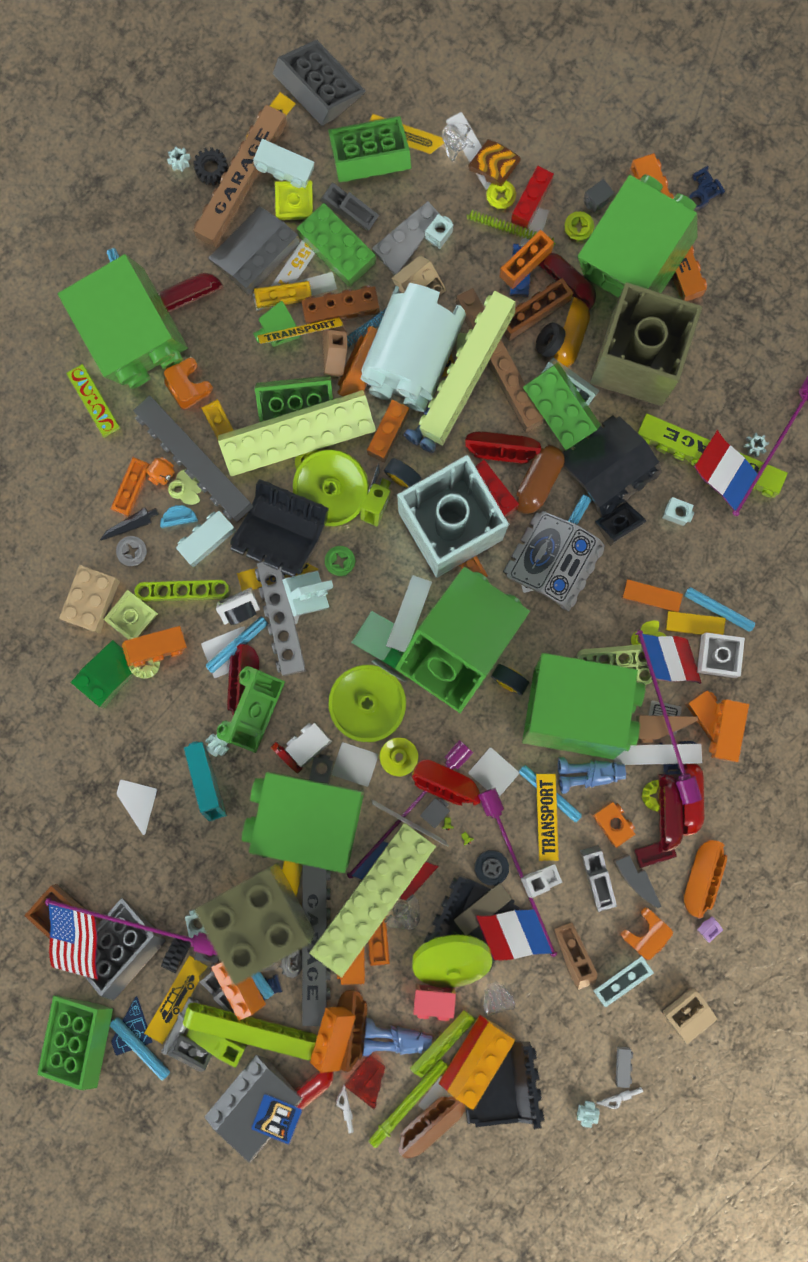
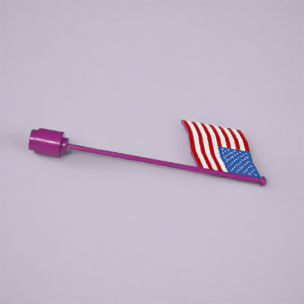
M51 898L45 901V904L49 906L50 913L49 956L51 967L98 979L96 971L97 929L95 917L191 942V947H194V952L209 956L218 955L206 933L199 932L198 935L190 938L51 901Z

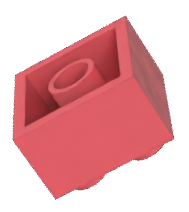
M416 984L414 1015H417V1018L429 1019V1016L437 1017V1020L449 1021V1018H454L455 987L442 988Z

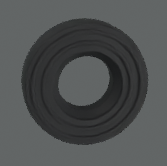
M555 322L547 324L537 337L536 350L546 357L556 354L564 343L565 329ZM553 335L551 342L548 344L550 337Z

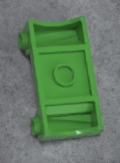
M247 666L239 674L240 684L246 687L232 721H223L217 727V737L227 743L256 753L285 681Z

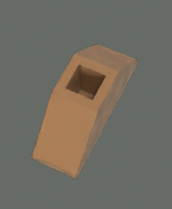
M343 326L323 330L324 375L342 377L347 354V332Z

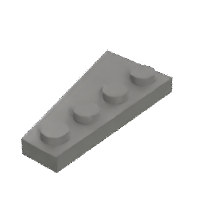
M429 201L372 248L374 254L394 276L408 263L412 254L418 249L425 238L426 229L439 214Z

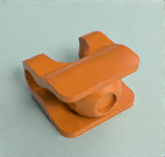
M188 358L164 371V383L181 409L193 406L199 400L208 396L213 390V386L209 381L196 384L188 380V376L197 368V362L194 358Z
M645 907L641 914L649 924L648 933L645 936L637 937L630 931L624 930L620 935L644 959L651 960L667 944V941L673 935V931L650 909Z

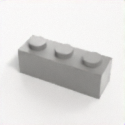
M617 1047V1087L630 1088V1084H632L630 1071L633 1069L631 1064L633 1051L629 1047Z

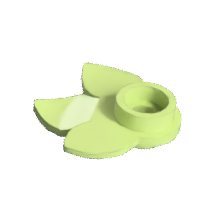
M184 469L177 474L176 480L169 484L168 492L171 497L181 499L185 504L194 505L200 502L197 494L202 490L197 486L199 481L196 478L191 479L184 472L186 470ZM181 488V491L175 492V489Z

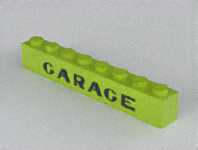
M647 413L637 432L645 439L648 445L656 447L657 451L671 453L674 458L690 461L693 466L696 465L710 442L709 439ZM740 453L758 474L764 463ZM767 465L752 490L756 489L763 496L769 498L776 497L780 493L788 473Z

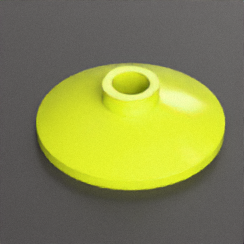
M393 738L387 741L380 751V763L383 769L393 776H405L411 773L417 765V749L411 741L405 738ZM396 754H402L403 759L397 761L395 759Z

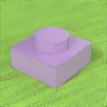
M712 916L697 929L708 943L723 931L722 927Z

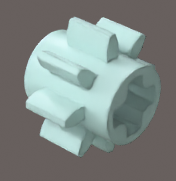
M175 147L172 152H168L171 158H168L167 162L169 165H172L173 171L178 169L183 172V169L190 167L188 160L191 157L189 154H186L184 147L182 149Z
M755 433L753 439L750 436L746 438L748 443L743 448H747V455L754 454L755 458H757L760 453L765 454L767 452L764 447L769 443L765 442V435L761 437Z
M214 733L205 740L208 743L206 750L215 757L225 755L230 749L227 746L228 743L218 739Z
M585 1101L584 1105L578 1106L577 1120L581 1121L583 1127L592 1128V1123L598 1124L600 1110L595 1108L594 1102Z

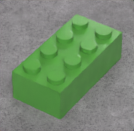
M325 203L297 227L298 237L349 288L376 264V255Z
M559 362L523 386L565 450L586 438L601 426Z

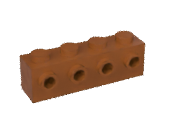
M561 278L557 282H552L545 290L535 293L530 300L524 301L516 307V312L504 333L508 341H511L571 301L573 292L564 279Z
M369 285L363 286L358 290L346 289L338 294L326 293L322 297L310 296L305 298V300H301L306 325L340 317L341 321L380 313L376 288Z

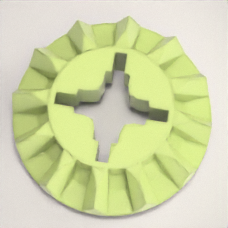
M153 660L148 661L149 665H145L142 669L141 667L135 668L134 665L129 666V669L139 678H150L158 672L160 661L153 663Z

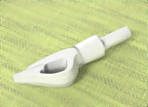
M344 1084L336 1104L339 1108L343 1109L344 1121H347L348 1131L353 1133L351 1121L353 1116L349 1105L346 1084ZM341 1096L344 1097V1104H340Z
M642 1087L632 1091L626 1090L596 1103L611 1109H617L620 1107L621 1101L632 1099L631 1096L640 1094L643 1090ZM610 1102H616L615 1106H611L608 1104Z

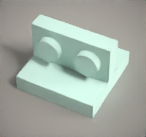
M318 571L282 580L293 616L329 608L326 595L328 590L334 588L332 580L321 582Z

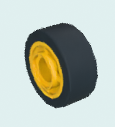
M392 458L384 469L388 477L406 489L414 486L421 480V476L412 467L396 458Z
M498 664L491 675L492 679L498 682L500 686L519 695H523L530 683L519 672L502 664Z

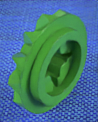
M336 546L327 552L325 566L331 574L344 576L354 568L355 557L349 548ZM336 554H338L341 559H346V561L343 562L344 568H342L339 564H334L337 561Z

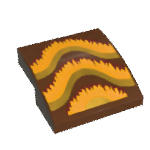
M487 139L468 167L469 171L485 176L486 182L502 187L521 161V157L507 147Z

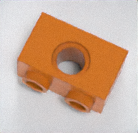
M610 801L594 812L592 816L612 845L617 848L636 835L633 831L635 827L629 819L626 820L623 817L622 813L624 811L621 806ZM613 818H618L620 821V825L616 829H613L610 825Z

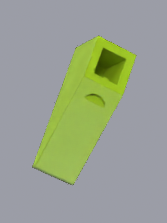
M189 1029L186 1035L213 1056L235 1068L247 1047V1044L191 1029Z

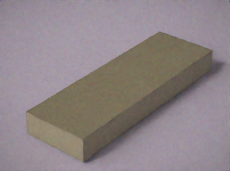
M499 883L453 920L462 932L468 935L479 926L475 915L491 916L512 900V898Z

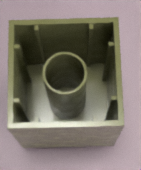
M626 282L612 313L590 384L662 406L680 380L703 306Z
M278 862L194 910L234 986L305 947L311 942L315 934Z

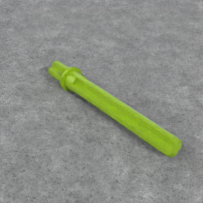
M442 1059L439 1060L382 1125H378L379 1129L369 1139L373 1147L377 1148L387 1136H391L390 1133L448 1068L446 1062Z

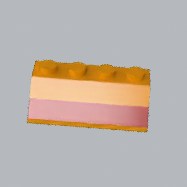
M480 1014L439 1081V1084L455 1099L474 1110L515 1042L514 1035Z

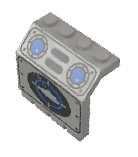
M542 511L541 514L536 512L529 523L533 526V529L527 527L520 540L524 545L518 543L511 556L515 559V562L509 560L503 572L507 574L506 577L509 580L545 595L555 601L562 609L569 612L571 607L576 604L579 592L584 589L589 574L594 571L595 563L602 556L605 545L599 538L572 522Z

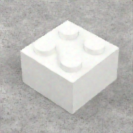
M713 633L702 634L697 673L730 678L740 677L745 638Z
M316 723L313 725L307 724L301 730L302 735L299 737L294 736L286 743L288 747L285 750L300 767H305L332 742Z

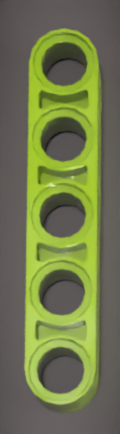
M223 580L142 582L135 587V595L145 602L225 599L231 594L230 586ZM220 585H225L226 591L223 594H217V588ZM186 586L188 589L187 593L182 596L179 595V589ZM200 586H206L207 588L206 593L203 595L198 594ZM163 587L168 588V593L165 596L160 595V590ZM149 588V594L142 597V589Z

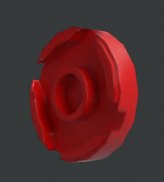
M278 742L271 746L273 751L294 772L298 774L303 769V767L297 765L296 761Z

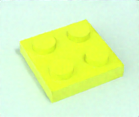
M312 180L308 181L306 188L294 187L289 181L275 182L276 217L278 219L302 220L307 219L313 213Z

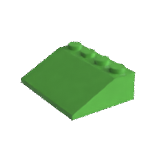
M400 116L328 130L339 182H348L355 179L412 169L410 150Z
M330 375L260 382L255 385L259 423L334 399Z
M53 995L37 1075L81 1091L97 1088L113 1008L98 1003Z

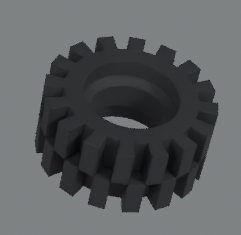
M210 147V151L204 148V153L200 150L198 152L199 156L196 155L193 162L198 179L200 178L202 183L205 181L206 185H209L211 182L213 186L216 181L220 184L223 173H227V169H229L226 157L217 148L216 151H214L213 147ZM209 161L218 163V168L213 172H207L204 169L205 164Z
M174 938L165 954L161 967L176 973L189 951L191 942Z

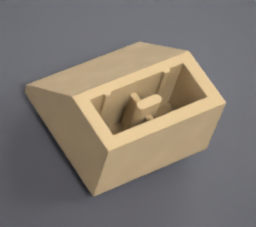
M421 255L391 278L394 284L399 287L400 293L405 292L409 283L434 289L439 292V296L447 291L431 261Z
M692 987L662 1011L686 1044L717 1020V1017L704 999Z

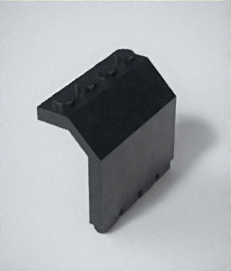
M614 415L602 422L604 428L600 426L588 436L589 439L584 438L573 445L574 450L569 448L563 451V467L588 492L601 517L611 513L618 505L626 502L630 496L642 490L645 485L657 479L662 473L660 462L645 439L620 416L616 418Z
M259 479L256 483L255 498L252 503L253 508L232 537L230 543L232 545L231 551L241 555L247 552L246 557L260 563L265 559L264 565L276 570L282 567L281 572L294 577L296 573L301 574L317 547L327 522L329 508Z
M458 875L457 878L454 877L449 886L452 889L449 897L445 895L440 905L443 907L440 915L436 914L432 922L434 929L432 933H427L423 943L443 936L463 935L477 938L487 945L480 926L476 927L468 935H465L453 919L491 889L474 880ZM512 899L493 915L519 910L520 907L514 905L515 900ZM492 958V966H491V969H492V967H493V965H494V963H495V961H496V960H493V958Z
M515 1041L474 1110L466 1108L467 1124H475V1127L510 1123L532 1124L533 1129H542L541 1122H544L543 1109H539L538 1101H542L541 1089L536 1086V1081L539 1080L538 1068H534L533 1061L537 1060L536 1048H532L530 1042Z

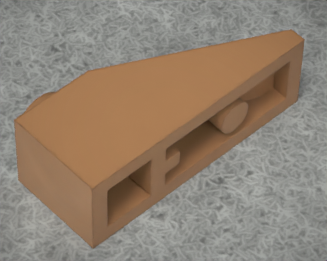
M636 716V722H640L638 739H641V743H653V740L669 735L664 716ZM668 716L673 732L698 721V717Z
M571 922L554 929L568 971L577 990L596 983L598 974L573 923Z

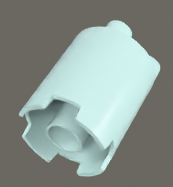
M409 283L405 292L400 293L399 287L395 286L361 369V380L371 385L369 393L387 401L390 400L392 394L405 398L403 402L405 406L419 412H424L427 403L434 397L466 317L465 310L460 305H457L452 313L437 304L439 292L434 289Z

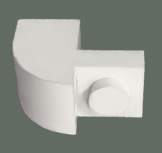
M555 864L521 878L529 898L545 893L551 887L562 883Z

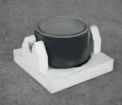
M248 588L218 601L216 610L220 614L224 625L227 623L235 625L255 616L256 611L260 610L253 589Z

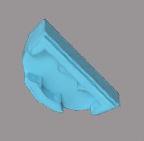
M175 505L168 508L161 518L160 527L165 528L198 522V518L190 508L184 505Z

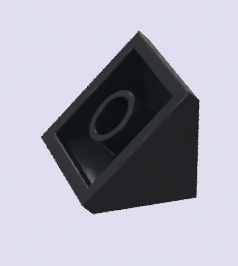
M628 502L621 504L611 513L595 521V524L610 546L646 523V519Z

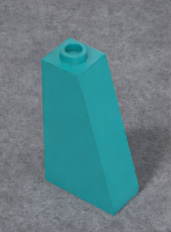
M192 742L189 746L184 747L200 813L209 822L226 817L227 812L206 746L203 742Z

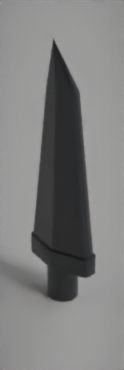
M146 507L142 508L140 511L108 529L99 541L152 524L151 518L159 515L157 508L147 511Z

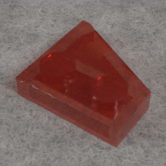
M372 1054L366 1056L344 1084L348 1090L372 1109H375L377 1105L376 1101L378 1092H380L385 1065Z

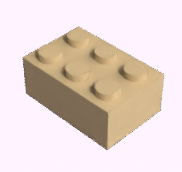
M79 565L59 619L100 634L105 623L103 619L109 612L120 580Z

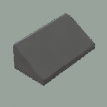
M181 1034L178 1035L167 1055L199 1072L206 1070L212 1056L204 1048Z

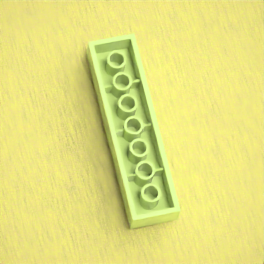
M496 291L493 292L492 296L488 295L486 298L484 311L478 313L474 329H470L466 335L465 340L467 342L464 347L461 346L459 348L455 364L451 363L447 370L449 375L438 386L437 390L439 393L437 397L431 399L427 415L423 414L419 421L422 435L442 446L516 312L515 301Z
M362 390L218 435V443L230 476H235L375 432L376 429L365 393Z
M403 823L309 954L342 978L436 846Z

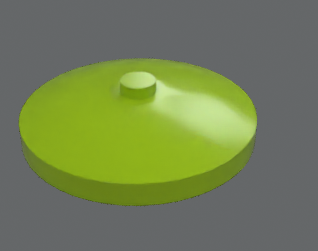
M322 450L308 456L299 465L293 480L294 494L329 508L325 526H339L358 516L369 492L368 478L361 464L351 455L339 450Z
M360 665L347 670L335 681L329 695V712L333 723L345 736L359 742H376L388 737L399 727L405 715L406 697L401 683L395 676L379 666Z
M463 935L443 936L426 942L416 950L412 958L413 972L420 981L431 986L442 988L465 986L478 981L489 972L492 966V955L490 948L477 938Z

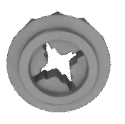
M135 536L123 538L116 548L117 558L127 566L139 565L144 561L147 554L145 543ZM129 544L133 549L137 548V551L134 552L135 558L130 554L127 555L130 548Z
M301 949L281 959L279 967L283 969L282 974L291 978L299 975L302 970Z

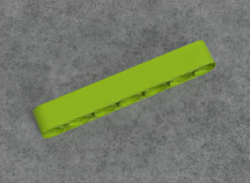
M199 1003L188 1004L183 1020L184 1027L305 1060H311L317 1035L252 1017L238 1020L233 1012Z

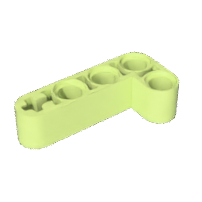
M641 644L582 649L576 654V659L583 660V657H587V661L593 662V656H595L597 663L626 668L635 667L638 670V682L645 683V685L652 682L646 659L638 657L639 653L643 652ZM622 653L629 655L626 660L619 659ZM602 655L609 656V659L606 662H602L599 660L600 656ZM644 670L649 671V675L646 677L639 675Z

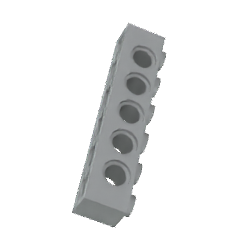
M264 562L257 563L258 568L255 569L257 580H261L262 587H259L261 599L265 598L266 602L263 609L265 617H269L270 624H267L269 635L274 637V643L271 644L273 653L278 655L279 661L276 662L278 673L281 672L283 676L305 672L306 668L294 616L282 581L285 579L284 573L281 572L282 567L276 570L264 565ZM270 576L276 577L274 585H267L266 583ZM279 595V603L272 604L271 597ZM278 613H283L285 616L284 620L280 623L275 622V616ZM283 631L289 633V638L286 641L279 640V635ZM286 650L293 652V657L290 660L283 658V653Z

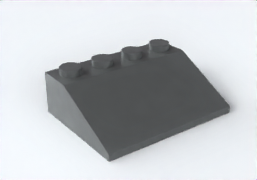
M317 39L278 57L273 71V75L321 126L338 117L366 92Z
M259 206L208 259L249 296L300 244L299 237L283 221Z
M123 898L107 914V916L155 928ZM103 919L96 926V971L98 979L86 976L85 978L101 997L114 1001L166 942V939L159 933Z
M259 1055L253 1057L204 1117L211 1127L249 1163L253 1161L271 1139L267 1135L252 1130V1125L264 1095H269L295 1107L303 1100L269 1059Z

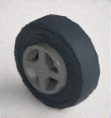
M488 850L477 857L474 871L482 883L495 886L507 878L509 863L502 853L496 850Z

